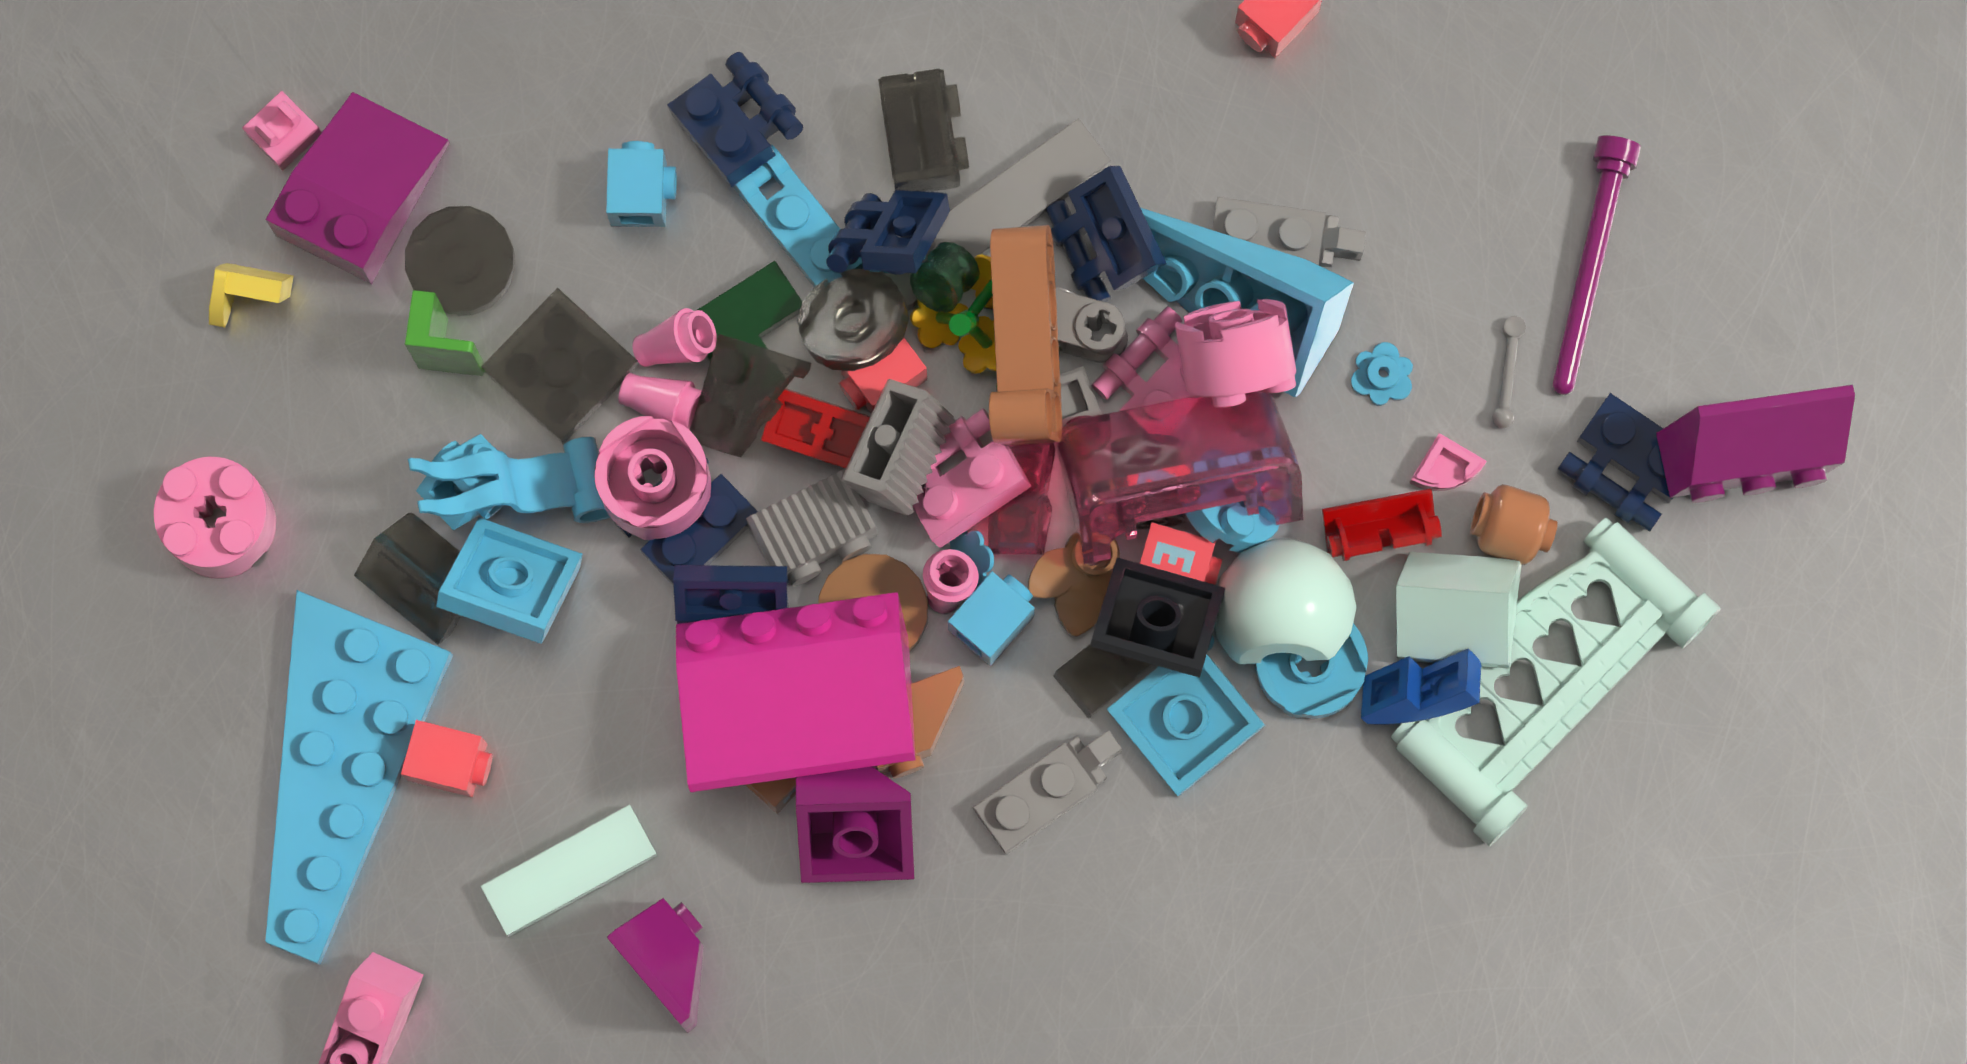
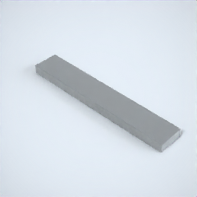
M1078 118L950 209L945 222L917 273L894 275L884 273L883 271L872 272L865 270L814 306V314L844 354L847 355L917 305L918 295L924 288L935 287L939 289L969 268L975 256L990 253L992 229L1026 227L1046 213L1048 206L1069 196L1067 192L1108 166H1111L1110 158Z

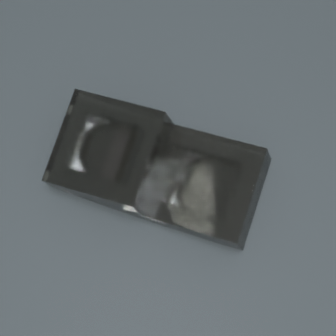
M1089 644L1056 670L1053 677L1089 719L1148 671L1153 664L1093 648Z

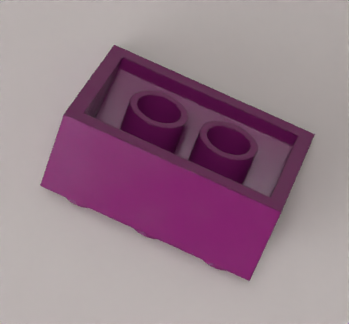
M1853 385L1697 406L1656 433L1670 498L1690 495L1692 503H1702L1724 497V490L1742 488L1743 495L1749 496L1776 489V482L1792 480L1794 488H1805L1826 482V473L1845 463L1855 400Z

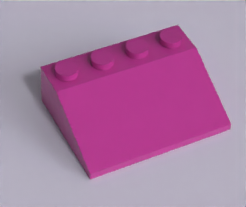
M898 592L676 624V669L687 783L690 792L916 760L909 640Z

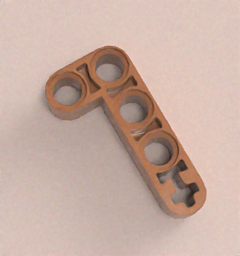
M1049 225L992 229L990 253L997 392L990 393L989 423L992 439L995 443L1005 446L1060 442L1063 429L1054 247L1051 229Z

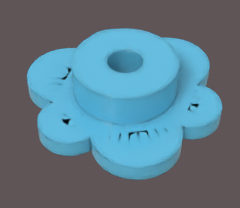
M1383 342L1378 344L1372 353L1364 351L1357 356L1356 366L1358 370L1354 372L1351 378V386L1356 393L1364 396L1370 395L1371 402L1377 406L1385 405L1389 398L1403 400L1409 396L1412 383L1408 376L1412 372L1413 364L1410 359L1399 357V351L1395 345ZM1385 370L1388 376L1381 377L1379 371Z
M965 531L950 541V548L965 553L974 561L979 574L978 587L987 577L986 573L993 568L994 555L992 550L984 545V538L981 532L970 531L968 533Z

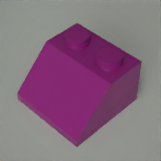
M872 766L796 777V817L801 883L914 879L910 792Z

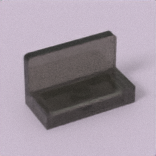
M414 513L406 514L373 539L354 574L358 580L437 645L452 634L461 618V615L436 607L438 592L460 553L457 548Z

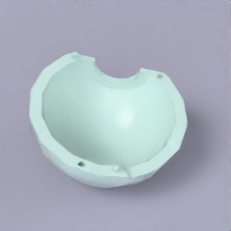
M1279 538L1244 550L1232 561L1219 578L1218 586L1225 587V591L1215 623L1216 636L1230 658L1238 664L1261 663L1265 656L1274 653L1297 654L1306 661L1329 660L1337 654L1351 634L1357 608L1351 581L1329 553L1306 542L1296 539Z

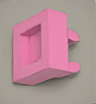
M283 91L277 94L242 127L245 134L282 171L322 133L319 127Z

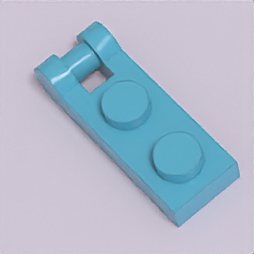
M771 144L776 156L735 184L733 188L822 298H825L863 268L862 258L859 257L857 262L848 265L847 269L842 273L833 272L828 268L826 264V259L830 254L828 245L836 231L840 230V228L793 172L781 153ZM774 177L782 189L767 200L759 190V187Z

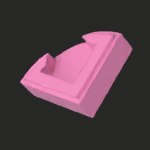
M1439 433L1413 475L1410 484L1422 489H1432V491L1458 488L1477 476L1487 461Z

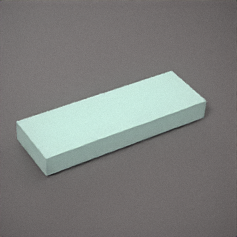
M628 805L481 885V888L506 935L510 937L658 855L632 807Z

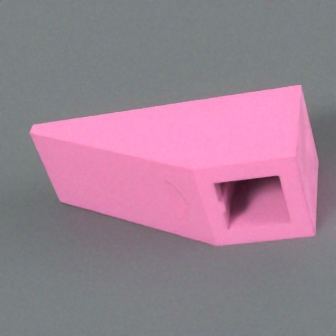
M372 952L350 976L318 1064H387L405 1026L424 974Z

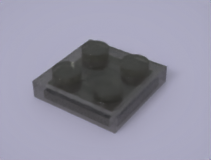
M557 287L481 368L485 374L564 445L622 384L626 375L635 371L639 363L638 360Z

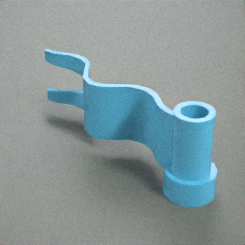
M594 437L576 438L563 445L564 453H553L526 459L509 458L504 452L496 450L478 452L444 462H430L420 458H409L410 471L420 472L436 480L456 481L478 476L496 477V480L460 495L445 499L417 501L419 513L451 517L490 506L508 505L519 513H536L556 508L572 507L574 521L577 523H592L610 518L595 485V465L599 454L596 439Z

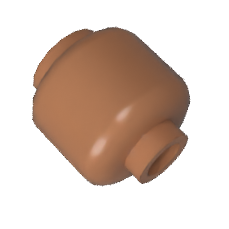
M1502 484L1491 494L1484 492L1481 495L1471 522L1470 534L1477 536L1478 547L1482 552L1498 558L1520 561L1521 565H1525L1535 558L1539 550L1546 553L1550 550L1556 535L1558 522L1549 518L1550 506L1546 498Z

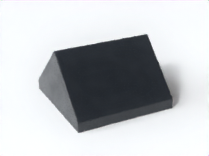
M1117 557L1090 647L1200 678L1225 587Z

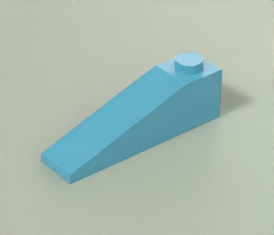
M1141 208L1167 263L1143 279L1168 302L1177 301L1189 313L1208 306L1233 301H1240L1241 309L1259 310L1257 299L1277 300L1286 305L1296 365V386L1284 392L1293 397L1300 395L1340 328L1354 282L1306 259Z

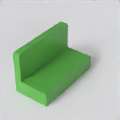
M413 290L405 346L417 367L425 370L483 376L485 364L474 342L445 338L448 317L436 293Z

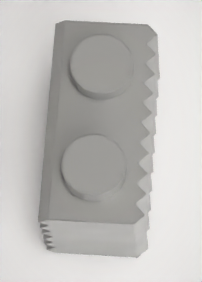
M887 379L841 480L851 486L850 488L860 494L864 500L907 516L914 513L912 505L919 502L917 495L923 493L921 485L928 482L926 475L932 473L931 465L937 462L935 455L942 452L940 445L946 443L944 435L951 432L949 425L955 423L954 416L927 391Z
M846 469L840 470L836 474L830 475L826 479L820 480L816 484L810 485L806 489L800 490L796 494L790 495L786 499H782L776 504H772L766 509H762L746 518L748 527L767 565L787 566L788 580L792 587L801 585L818 576L822 572L819 564L837 555L844 562L865 553L872 547L869 539L877 536L876 526L860 495L850 488L851 486L847 485L846 482L841 480Z

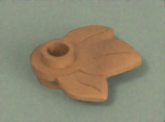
M1091 526L1079 529L1069 537L1065 548L1053 549L1043 553L1036 561L1030 573L1028 590L1035 598H1055V609L1058 619L1071 636L1077 637L1085 633L1098 620L1117 557L1120 558L1117 541L1108 531L1100 527ZM1086 545L1094 546L1099 553V559L1095 565L1087 564L1082 557V551Z

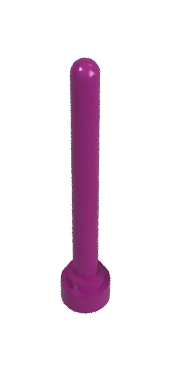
M1599 136L1593 160L1598 163L1596 171L1601 176L1553 379V388L1561 395L1571 393L1575 386L1622 179H1627L1630 170L1636 169L1641 145L1623 137Z

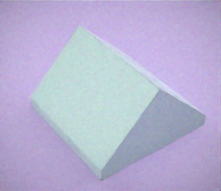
M1410 552L1396 585L1398 660L1410 656L1415 662L1436 663L1469 648L1481 662V667L1510 669L1521 574L1520 561L1495 557Z

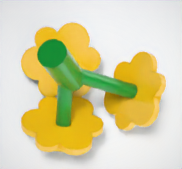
M983 254L975 256L971 261V272L968 273L965 279L966 284L971 289L976 290V299L969 308L959 303L960 296L955 289L946 288L941 292L938 288L926 287L918 295L917 303L919 308L914 309L910 314L912 325L919 328L917 333L918 340L925 347L935 348L941 343L954 345L958 342L960 336L966 335L960 339L958 348L964 354V367L973 374L981 373L986 368L996 371L994 320L992 321L986 316H978L984 307L993 309L991 257Z

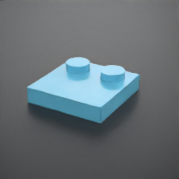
M478 517L438 592L436 607L542 644L580 570L583 554Z
M1208 654L1206 655L1200 678L1158 666L1107 708L1177 796L1182 795L1266 726Z

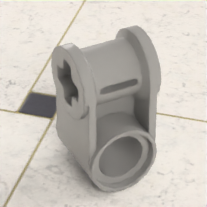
M1056 286L1059 352L1099 363H1105L1114 353L1120 355L1127 347L1128 334L1123 315L1119 309L1108 302L1077 295ZM1102 323L1110 324L1112 334H1104L1101 341H1094L1092 331H1099Z

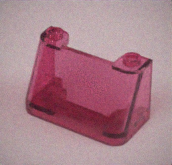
M1263 390L1245 393V402L1230 407H1214L1212 397H1187L1093 417L1087 415L1078 416L1069 420L1062 427L1061 441L1056 442L1084 564L1111 559V542L1124 532L1126 540L1137 538L1136 523L1244 501L1248 516L1259 514L1258 506H1262L1271 510L1276 525L1303 520L1302 473L1297 455L1272 393H1266Z

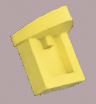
M230 263L218 265L214 271L209 304V325L226 327L235 295L275 303L291 297L294 275Z

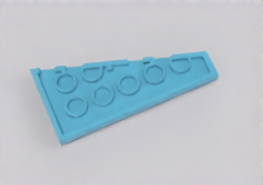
M298 590L296 591L265 942L321 965L402 776L401 771L415 721L425 722L453 654L448 650Z

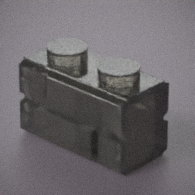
M940 68L918 71L913 74L905 73L884 76L878 79L894 191L933 192L960 186L959 170L969 169L965 136L954 138L951 118L961 116L957 84L946 85L944 69Z

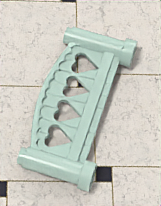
M1604 518L1584 539L1583 542L1591 548L1586 557L1577 560L1550 576L1517 601L1510 666L1517 660H1526L1532 664L1543 706L1499 697L1494 690V683L1502 676H1510V669L1481 667L1480 699L1489 700L1495 706L1504 745L1464 738L1457 733L1455 729L1456 721L1462 716L1471 715V707L1444 716L1402 723L1391 736V739L1398 744L1396 749L1476 824L1473 832L1489 847L1528 808V805L1513 792L1518 784L1665 634L1683 649L1711 622L1721 609L1705 593L1698 597L1618 522L1613 524L1608 518ZM1603 582L1611 590L1620 627L1578 619L1571 611V604L1578 598L1587 597V588L1591 583ZM1553 622H1567L1573 630L1581 666L1537 657L1532 648L1534 641L1540 637H1548L1549 626Z

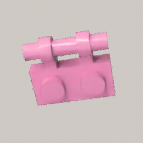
M1168 306L1154 320L1146 319L1136 330L1139 336L1120 355L1114 353L1102 365L1105 371L1091 385L1105 400H1108L1120 386L1132 397L1120 409L1119 415L1158 451L1211 398H1194L1186 391L1179 346L1169 336L1175 330L1176 322L1181 323L1182 319ZM1155 351L1166 362L1145 382L1135 370Z
M984 408L967 420L961 416L955 423L949 425L951 432L944 435L946 443L940 445L942 452L935 455L937 462L931 465L932 473L926 475L928 481L925 483L926 487L922 489L923 493L917 495L919 502L912 505L931 541L939 548H942L1032 487L1008 445L997 444L994 441L986 446L982 445L979 437L990 431L989 414ZM960 450H963L967 459L945 474H942L938 465Z

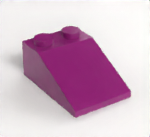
M352 92L292 171L265 220L275 236L372 284L450 142L448 139Z

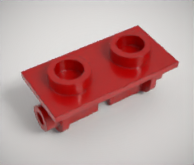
M1432 489L1322 509L1327 553L1332 558L1342 556L1343 561H1349L1352 556L1383 551L1382 547L1391 545L1394 549L1421 543L1429 546L1432 545V539L1442 537L1440 521L1434 513Z

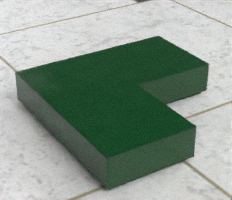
M773 261L697 309L705 312L710 317L717 334L715 349L708 353L706 358L742 413L776 393L778 387L784 388L789 384L788 378L761 338L806 310L803 301L777 262Z

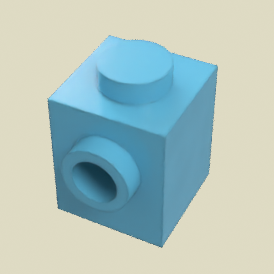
M644 141L624 142L621 149L608 148L606 213L611 226L666 227V199L676 200L677 172L676 166H667L663 149H654V144Z
M992 571L948 620V630L991 666L1034 617L1035 607L1029 603L1033 595L1013 576L1008 574L1002 580Z

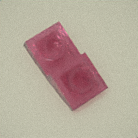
M1054 443L1008 445L1032 487L989 515L988 547L992 550L993 554L1044 555L1052 513L1048 491L1056 448Z

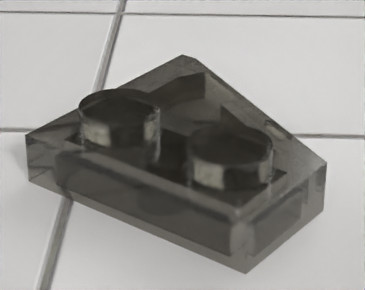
M719 334L690 431L698 439L700 445L742 457L757 438L760 427L770 421L783 405L778 397L794 377L804 379L809 373L812 363Z

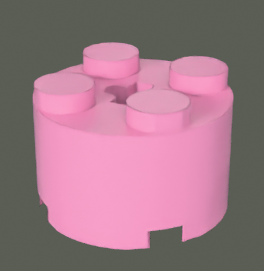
M1257 299L1259 310L1241 309L1240 301L1226 302L1188 313L1183 316L1184 324L1176 322L1175 329L1185 387L1190 396L1194 398L1212 397L1214 407H1230L1245 402V393L1263 390L1266 393H1279L1293 389L1296 386V365L1286 305L1277 300Z
M639 416L618 425L603 440L595 465V485L604 508L619 527L643 540H653L679 534L697 521L711 497V476L702 446L688 428L672 420L653 418V416ZM651 468L656 474H661L663 480L660 485L655 487L650 483H645L643 475L646 470Z
M202 457L173 468L164 477L154 504V523L161 542L185 567L201 576L222 579L243 574L253 567L252 565L264 552H267L275 536L276 514L267 492L248 469L226 458ZM220 508L226 514V517L217 518L215 522L216 527L211 528L205 522V518L212 516L214 509Z

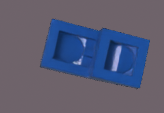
M1468 648L1425 668H1421L1408 656L1365 675L1361 719L1367 724L1408 723L1444 716L1476 705L1480 702L1481 662Z

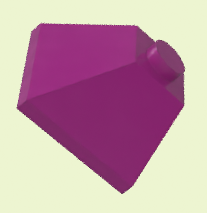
M662 898L615 929L607 938L679 1024L689 1033L697 1026L704 946L695 934L703 927L682 902L672 909L667 901Z

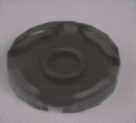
M449 206L429 214L413 230L405 248V271L413 290L436 293L444 311L448 314L469 316L491 308L508 291L512 281L515 251L505 228L489 213L471 206Z
M853 268L840 273L842 277L834 279L830 283L825 279L816 285L802 302L797 319L799 333L806 350L817 363L832 370L855 371L875 365L890 355L905 336L909 321L906 300L890 277L880 272Z

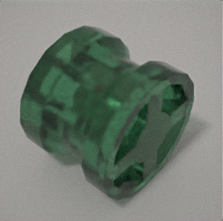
M942 242L937 244L929 253L927 261L920 265L917 273L911 274L910 285L917 299L926 307L936 312L946 313L952 311L962 300L963 293L970 291L979 280L980 270L974 257L965 248L955 243Z

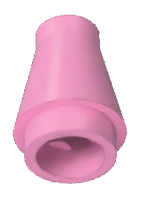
M688 308L681 309L648 332L636 336L633 340V353L638 363L644 367L656 364L701 362L707 357L708 353L715 349L717 343L716 329L712 320L705 312L700 310L693 311Z
M628 373L620 387L618 401L619 404L630 407L644 416L672 420L684 425L693 432L703 413L705 392L696 389L692 381L645 377Z
M947 549L936 552L927 560L923 568V581L927 591L928 604L938 613L945 614L954 611L959 603L974 592L978 584L979 574L974 561L968 555L958 550Z

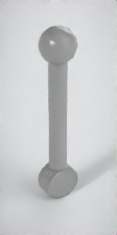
M1517 316L1509 317L1503 325V333L1507 337L1499 408L1492 415L1494 424L1499 428H1507L1514 421V414L1510 410L1517 346L1518 339L1523 336L1526 329L1524 320Z

